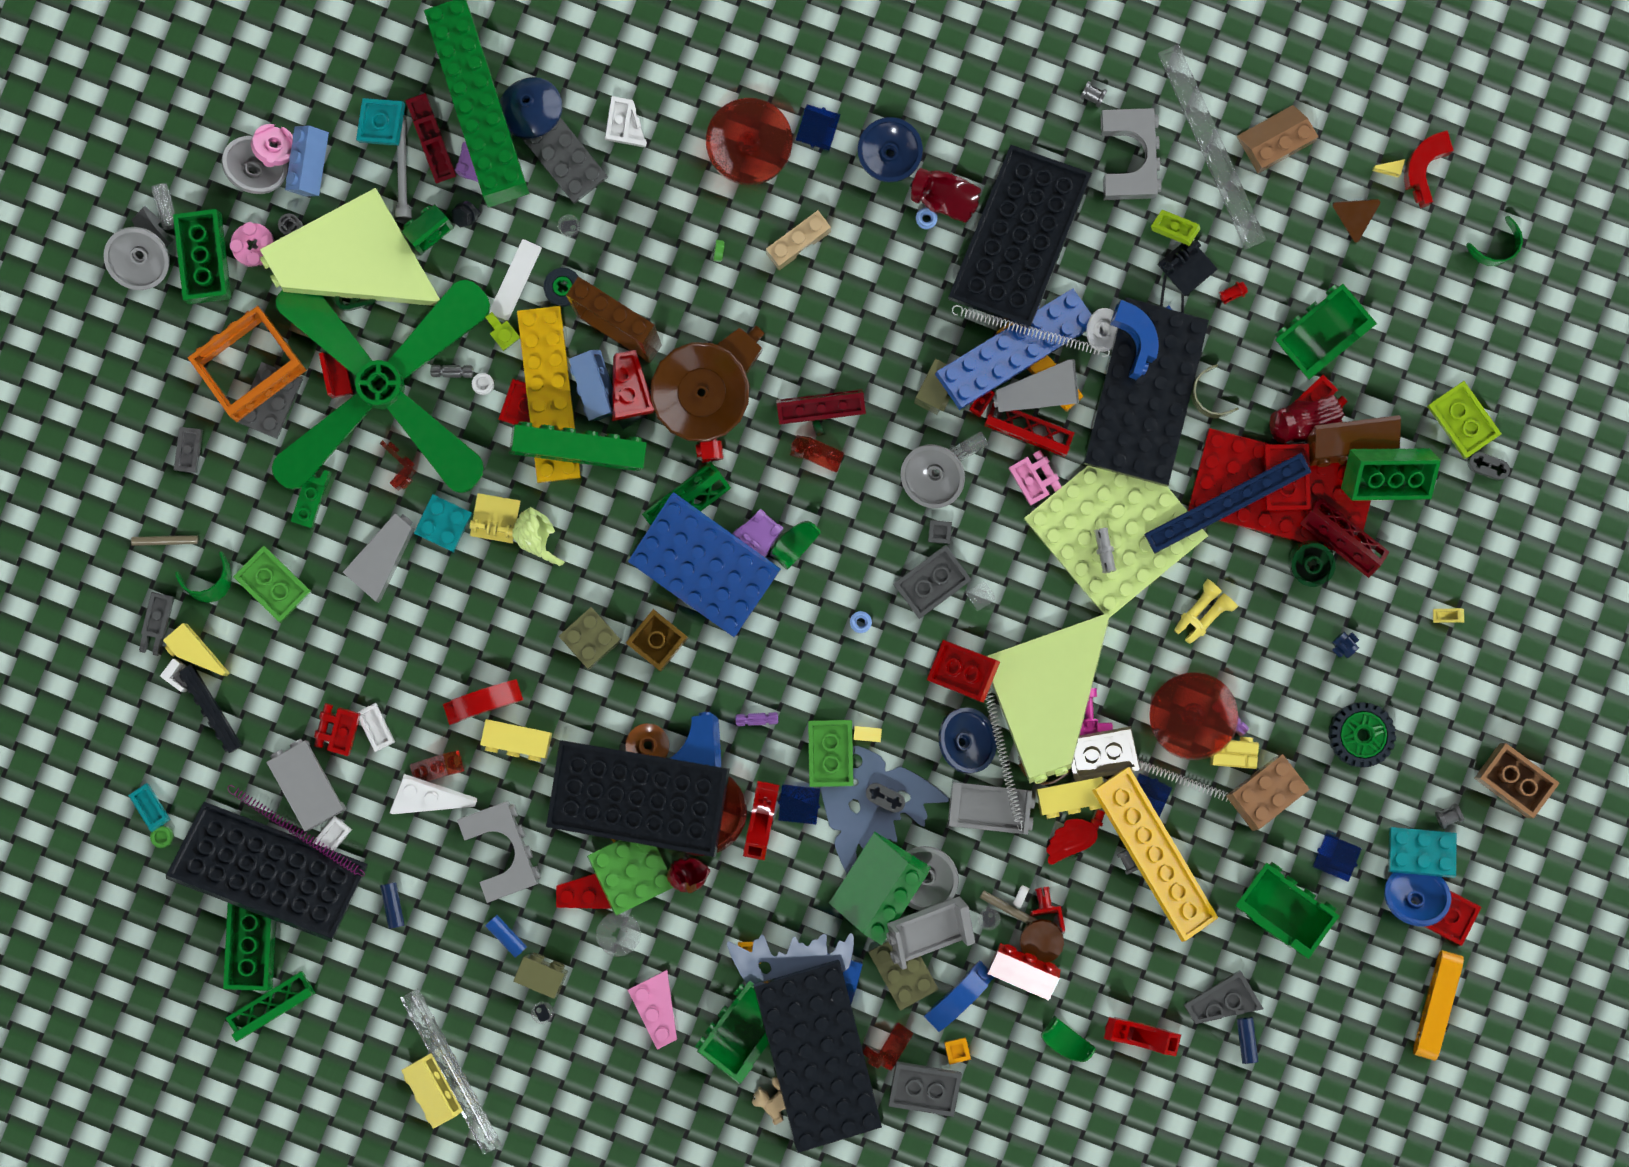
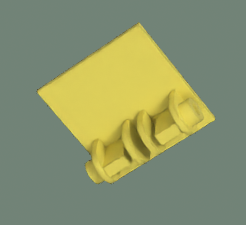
M478 493L473 520L470 522V536L513 544L512 530L518 518L521 501Z

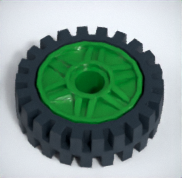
M1365 702L1353 703L1339 710L1332 719V723L1329 726L1330 733L1328 734L1330 746L1333 748L1334 754L1342 762L1354 767H1371L1383 762L1391 754V750L1395 746L1396 728L1393 726L1392 718L1381 707ZM1360 729H1364L1367 733V738L1364 741L1359 740L1357 736Z

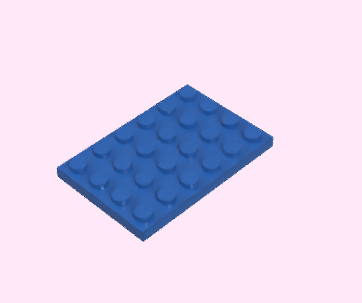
M674 492L670 495L628 560L630 564L733 637L738 634L781 570Z

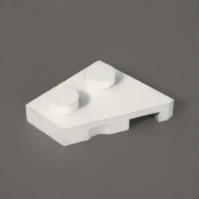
M612 96L604 140L645 148L647 142L641 130V123L636 114L634 101Z

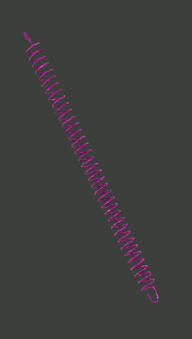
M238 788V789L236 790V792H235L234 794H232V795H235V798L238 797V800H240V799H239V796H240V794H241L243 791H241V792L239 793V795L236 796V793H237L238 790H239V788ZM248 795V796L246 797V799L244 800V801H245V804H248V806H253V804L255 803L256 799L253 801V803H252L251 805H249V803H250V801L252 800L253 797H251L250 800H249V802L246 803V800H247L248 797H249V795ZM268 808L267 811H266V813H264V814H263V810H262V811H261V812H262V815H265V817H268V816H266V814H267V812L269 811L270 808ZM285 819L284 822H283V824H281V825H280V821H279V822H278V823H279V826H282V828H285V827H283V825H284V823L286 822L287 819ZM302 830L301 833H300L298 836H297V832H296V833H295V834H296V837H299V839H302V838H300V836H301V834L303 833L304 830ZM310 834L308 835L306 840H303L306 841V844H308L307 840L310 837ZM316 839V840L314 841V843L312 844V845H313V848H316V850H319V849H320V852H323V855H325V854H324V851H325V849L327 848V845H326V847L324 848L323 851H321V848H322V846L324 845V843L321 845V847H320L319 849H317V847H318V845L320 844L321 841H319L318 844H317V846L314 847V844H315V842L317 841V839ZM333 850L329 855L330 859H333V861H337V864L340 863V866H342V860L338 862V859L340 858L341 854L336 860H334L335 856L331 858V855L334 852ZM358 865L356 866V868H355L353 871L350 870V872H354V875H356V874H355V871H356Z

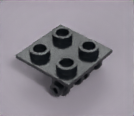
M1196 239L1192 241L1190 246L1181 243L1157 264L1185 297L1218 270L1199 248L1201 244Z

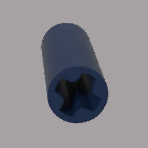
M397 883L380 885L388 929L405 926Z
M1253 1017L1236 1019L1242 1064L1259 1062Z

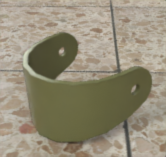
M1218 364L1207 368L1195 378L1191 392L1192 402L1196 409L1206 417L1211 418L1225 417L1239 410L1237 407L1223 413L1211 412L1204 408L1197 399L1196 385L1199 378L1204 373L1217 368Z

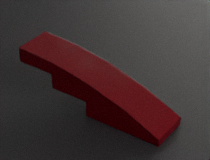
M424 93L405 100L435 183L437 184L456 177L427 94Z

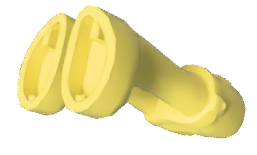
M1209 579L1203 584L1204 591L1201 597L1187 613L1181 615V619L1174 629L1177 634H1180L1191 623L1195 628L1185 639L1189 644L1200 636H1204L1206 629L1222 612H1232L1238 607L1230 597L1222 593L1209 611L1198 620L1199 614L1222 592Z

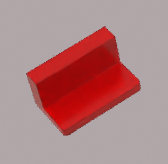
M319 353L328 396L333 399L353 394L348 369L330 354Z

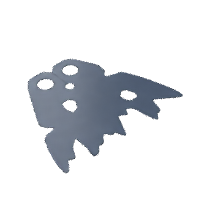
M853 746V754H858L862 758V765L858 768H853V779H858L859 784L857 786L820 787L829 826L834 830L841 831L835 838V847L847 874L857 860V845L860 844L862 849H864L874 831L886 839L897 842L893 821L901 820L900 813L908 814L920 826L924 827L927 813L923 804L949 801L948 797L938 788L905 768L897 767L893 770L885 771L886 763L882 757L860 746ZM878 783L897 793L898 791H905L910 795L911 799L905 803L902 811L894 813L869 801L866 797V789L869 785ZM879 787L870 789L869 792L872 794V799L876 797L884 799L885 795L879 792ZM888 796L886 798V801L892 804V809H895L896 806L900 807L902 804L897 799V796L895 799ZM852 799L859 801L860 811L857 814L849 808L848 803Z
M850 933L845 942L839 940L835 950L830 955L827 953L826 934H822L818 939L812 940L809 946L802 942L799 943L794 936L787 954L778 952L777 956L771 954L764 935L754 940L752 952L730 941L727 942V947L745 983L747 984L751 981L753 984H757L835 960H839L842 971H846L850 966L854 937ZM768 962L772 970L768 974L762 973L759 963Z

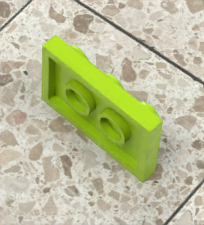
M1462 381L1427 405L1464 459L1502 434L1465 381Z

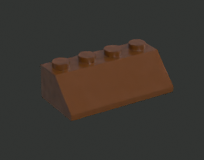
M1397 415L1315 425L1305 441V444H1309L1310 466L1326 467L1331 463L1347 464L1350 449H1399L1401 417Z

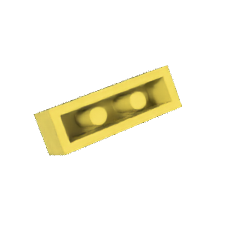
M486 719L480 745L486 746L485 751L498 753V749L506 750V755L519 757L521 753L529 755L528 760L541 762V758L547 759L552 733Z
M1098 777L1036 789L1040 814L1042 816L1046 815V818L1049 819L1059 817V812L1068 811L1069 815L1080 813L1081 808L1089 807L1090 810L1101 809L1102 807L1092 790L1103 783V778Z
M432 1053L401 1070L404 1080L412 1089L415 1100L420 1104L425 1113L426 1120L433 1129L463 1112Z

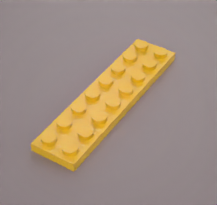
M554 306L517 311L530 423H532V427L540 428L541 425L554 426V430L559 431L563 428L575 429L561 307ZM534 458L537 483L581 478L579 463Z
M1126 767L1092 790L1181 942L1187 941L1218 919L1217 914L1130 767Z

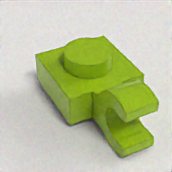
M493 312L485 317L495 329L490 335L503 351L520 339V336L508 321L501 324Z

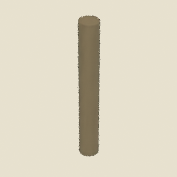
M198 535L131 538L132 546L198 544L199 541Z
M983 890L980 898L1026 924L1037 921L1036 918Z

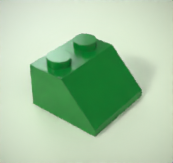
M435 204L432 207L429 205L424 208L420 213L421 216L415 221L412 219L407 222L403 227L404 230L401 231L420 255L454 229L449 219Z

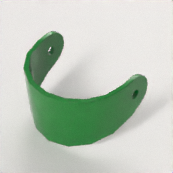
M1506 216L1505 221L1515 237V247L1512 254L1505 260H1494L1484 256L1471 243H1467L1468 251L1479 263L1486 266H1499L1513 259L1521 251L1523 244L1522 231L1510 216Z
M810 521L798 523L776 542L771 550V556L788 570L821 534L820 529Z
M222 551L219 552L223 564L222 575L217 583L207 590H189L178 571L175 572L181 587L196 600L206 603L219 601L230 589L232 573Z
M1053 1016L1041 1033L1042 1040L1052 1050L1076 1062L1088 1061L1096 1050L1095 1046L1078 1035L1056 1016Z

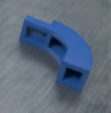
M1120 300L1115 307L1110 325L1129 333L1135 342L1136 355L1128 377L1137 380L1141 375L1146 374L1149 366L1147 362L1152 363L1157 358L1159 348L1158 335L1151 319L1140 308Z
M978 961L961 981L937 1001L924 1015L938 1032L947 1027L965 1011L994 978V976L988 974L989 969L981 961Z

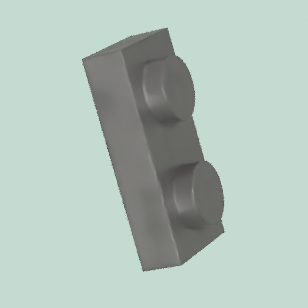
M179 427L174 463L175 471L197 473L203 430Z

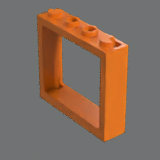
M256 306L251 311H247L239 320L230 323L227 329L220 334L214 335L208 343L197 348L196 352L188 357L227 414L236 423L307 371L259 306ZM263 322L290 361L231 404L204 365Z

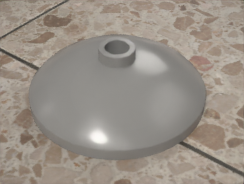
M253 136L239 137L230 142L223 152L222 168L225 176L234 186L248 193L265 194L276 190L282 185L287 175V163L274 167L265 166L252 151L251 141ZM269 142L271 147L277 148L275 144Z
M127 227L115 232L107 241L104 249V263L107 271L116 282L129 289H151L161 283L169 270L170 257L165 244L156 234L144 228ZM137 251H141L144 256H139Z
M928 444L917 447L905 458L901 467V481L908 496L916 503L928 508H942L953 503L962 493L965 484V472L960 460L952 451L939 445ZM934 469L939 470L940 475L935 474Z
M920 846L908 850V853L931 867L929 872L932 877L924 879L908 906L922 911L953 899L958 888L959 876L952 859L946 853L934 847Z

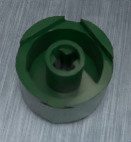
M1308 540L1300 542L1289 555L1288 565L1290 572L1305 586H1320L1329 581L1334 575L1336 569L1334 556L1324 544L1318 541ZM1312 559H1314V561L1317 564L1316 566L1312 565L1310 568V566L1307 563L1308 561H1312Z

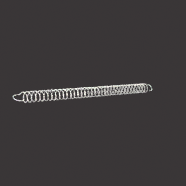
M974 310L970 311V313H969V318H970L971 313L973 312V319H974L975 314L977 313V320H978L979 315L981 314V320H980V322L982 321V318H983L982 312H980L979 315H978V311H976V312H974Z
M991 703L987 705H989L988 707H990L992 705H995L996 703ZM997 707L988 708V709H990L989 711H991V710H993V709H996ZM998 711L989 712V713H991L990 715H992V714H994V713H997ZM999 715L990 716V717H992L991 719H993V718H995V717H998ZM1000 719L991 720V721H993L992 723H994V722H996V721H999ZM1001 723L992 724V725H994L993 727H995V726H997V725H1000ZM1003 775V777H1008V778H1006V779H1009V778L1013 777V776H1005V775ZM1004 779V781H1009V782H1007V783H1010V782L1014 781V780H1006V779ZM1005 783V785H1010V786H1008V787H1011V786L1015 785V784H1007V783ZM1006 787V789H1011V790H1009V791H1012V790L1016 789V788H1008V787ZM1007 791V793H1012V794L1008 795V797H1014V798H1017V797H1018V796H1011V795H1013V794H1015V793H1017V792H1009V791ZM1011 798L1009 801L1018 802L1019 800H1012L1014 798ZM1012 802L1010 805L1019 806L1020 804H1013L1015 802ZM1013 806V807L1011 808V809L1014 810V811L1012 812L1013 814L1019 815V814L1022 813V812H1015V811H1017V810H1020L1021 808H1014V807H1016V806ZM1016 816L1014 818L1020 819L1023 816Z
M1142 761L1140 770L1142 769L1145 763L1147 765V762L1143 763ZM1156 766V767H1155V769L1157 768L1156 776H1157L1158 772H1159L1160 769H1161V773H1160V777H1161V775L1163 774L1164 770L1162 771V767L1158 770V766ZM1170 770L1167 771V773L1169 772L1168 780L1171 776ZM1172 772L1173 776L1171 781H1173L1174 777L1176 776V774L1174 775V772ZM1193 779L1190 780V782L1192 781L1191 789L1195 784V782L1193 783ZM1220 790L1218 799L1220 798V796H1221L1222 793H1223V798H1222V800L1224 799V797H1225L1224 791L1221 792V790Z

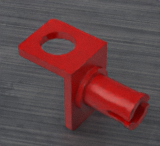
M1043 887L1044 896L1042 888L1035 889L1039 908L1031 911V916L1057 913L1060 930L1064 934L1065 925L1061 906H1052L1049 887Z

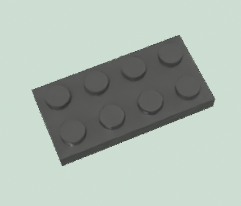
M561 117L554 128L546 134L536 138H521L573 204L577 203L608 178Z

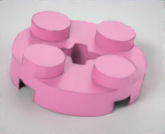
M274 124L263 125L254 133L251 141L252 151L267 167L286 164L290 161L293 135L284 127L280 129L274 127ZM269 142L277 143V148L271 147Z
M248 222L234 232L231 238L230 249L234 257L241 264L248 267L261 266L263 264L260 257L263 255L260 249L273 243L274 238L272 233L263 225ZM257 240L256 245L258 248L248 250V242Z

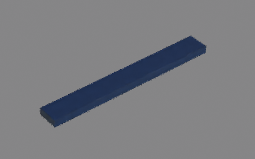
M1302 453L1144 535L1155 554L1310 474L1311 470Z

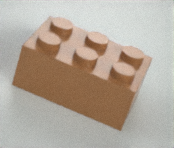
M1499 743L1474 777L1475 780L1526 818H1535L1559 785L1558 781L1507 743Z
M1282 754L1274 757L1227 794L1226 797L1251 830L1255 831L1261 829L1310 789Z

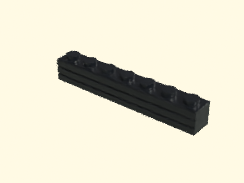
M190 664L180 670V679L187 684L186 689L195 697L193 700L196 705H200L202 715L208 718L210 728H214L216 731L215 736L218 740L222 741L224 751L232 753L242 747V743L194 665Z

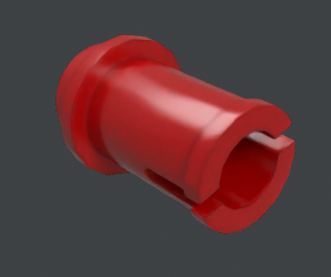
M1237 281L1235 282L1236 285L1219 292L1220 299L1224 305L1238 297H1245L1248 290L1243 281L1240 283Z

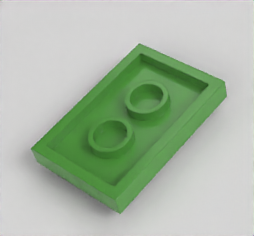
M263 546L233 576L280 623L312 592L266 546Z
M852 720L808 721L809 787L854 786Z

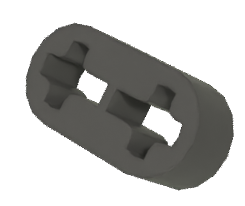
M1478 452L1471 455L1468 459L1467 464L1471 471L1493 480H1502L1510 473V467L1507 462L1488 454ZM1480 457L1481 462L1487 464V466L1481 465L1477 468L1473 460ZM1499 465H1501V469L1504 471V473L1496 475L1497 471L1491 469V466L1498 467Z
M873 783L866 789V797L872 803L894 813L903 810L905 799L901 794L878 783ZM879 787V792L885 795L884 799L880 797L872 799V794L869 792L870 789ZM887 796L895 799L896 796L899 797V802L902 803L901 806H896L895 809H892V804L886 801Z

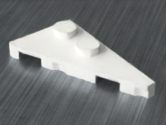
M404 774L390 813L401 814L475 807L477 798Z

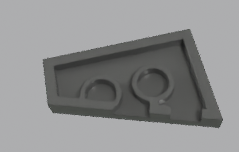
M1240 970L1183 1004L1195 1024L1264 1009Z

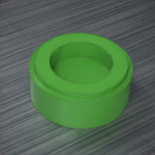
M716 239L713 261H722L724 240Z
M161 826L150 834L152 844L158 848L168 847L174 839L173 831L167 826Z

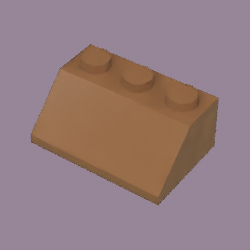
M1294 105L1237 136L1258 174L1313 144L1318 138L1309 119Z

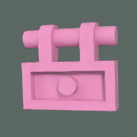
M1041 450L1033 454L1037 460L1034 464L1026 457L1008 468L1030 506L1050 495L1046 489L1047 486L1051 485L1055 492L1062 488L1058 481L1060 478L1057 473L1054 474L1048 464L1050 462L1047 456L1044 457ZM1041 468L1047 479L1042 481L1036 470Z

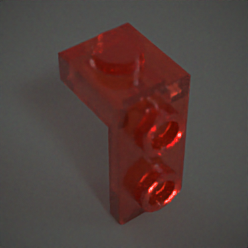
M797 435L791 445L790 456L808 460L832 472L838 471L844 456V452L811 437Z
M382 440L380 444L404 466L390 484L398 491L401 488L404 490L412 483L413 480L411 478L417 473L413 469L415 464L407 456L401 458L397 454L399 449L391 441L387 444Z
M459 750L410 764L413 777L427 782L464 772Z
M897 1023L880 1052L866 1046L863 1054L869 1058L868 1063L877 1069L882 1066L892 1071L896 1061L900 1058L914 1033L902 1024Z

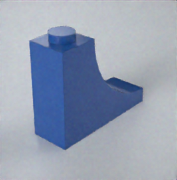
M701 712L699 716H693L687 740L681 749L670 759L721 767L719 719L711 712Z

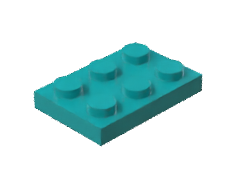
M1396 827L1389 829L1388 872L1456 877L1457 833Z

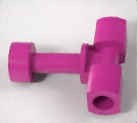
M1097 688L1091 689L1080 735L1113 730L1112 723H1098V719H1094L1093 698L1097 697Z

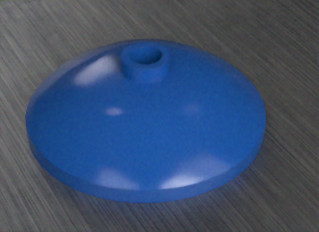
M1393 872L1385 885L1384 897L1388 908L1398 919L1407 924L1421 927L1434 925L1441 921L1449 911L1451 893L1442 877Z

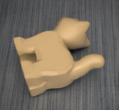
M774 1076L772 1078V1085L778 1092L770 1098L767 1091L759 1086L758 1090L754 1092L752 1104L755 1107L764 1108L765 1112L773 1119L774 1125H777L784 1120L780 1112L785 1109L778 1079Z

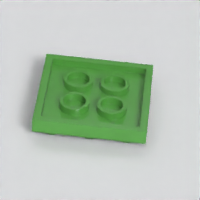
M619 840L587 856L615 916L673 888L667 880L668 870L657 847Z

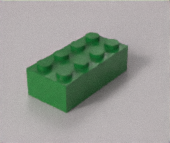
M217 209L173 214L183 301L187 304H197L232 299L222 214Z
M1430 448L1350 449L1341 489L1351 500L1432 499L1441 460Z
M228 903L223 989L259 991L273 989L275 920Z

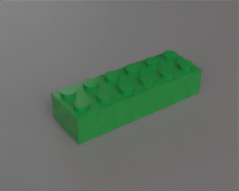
M519 422L518 425H514L512 428L509 454L640 471L644 468L647 442H641L642 438L629 436L625 440L620 439V435L607 433L603 437L598 436V432L585 431L581 434L576 433V429L563 428L559 431L554 430V426L541 425L540 428L532 427V423Z

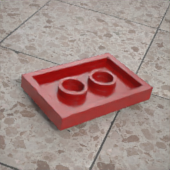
M1309 444L1264 445L1265 471L1302 453L1310 468ZM1310 474L1265 496L1266 511L1311 510Z
M943 640L927 681L984 703L1000 661Z

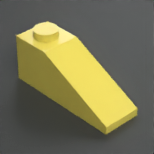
M182 623L163 640L166 643L165 649L171 656L174 657L176 655L181 659L222 676L230 674L188 624Z

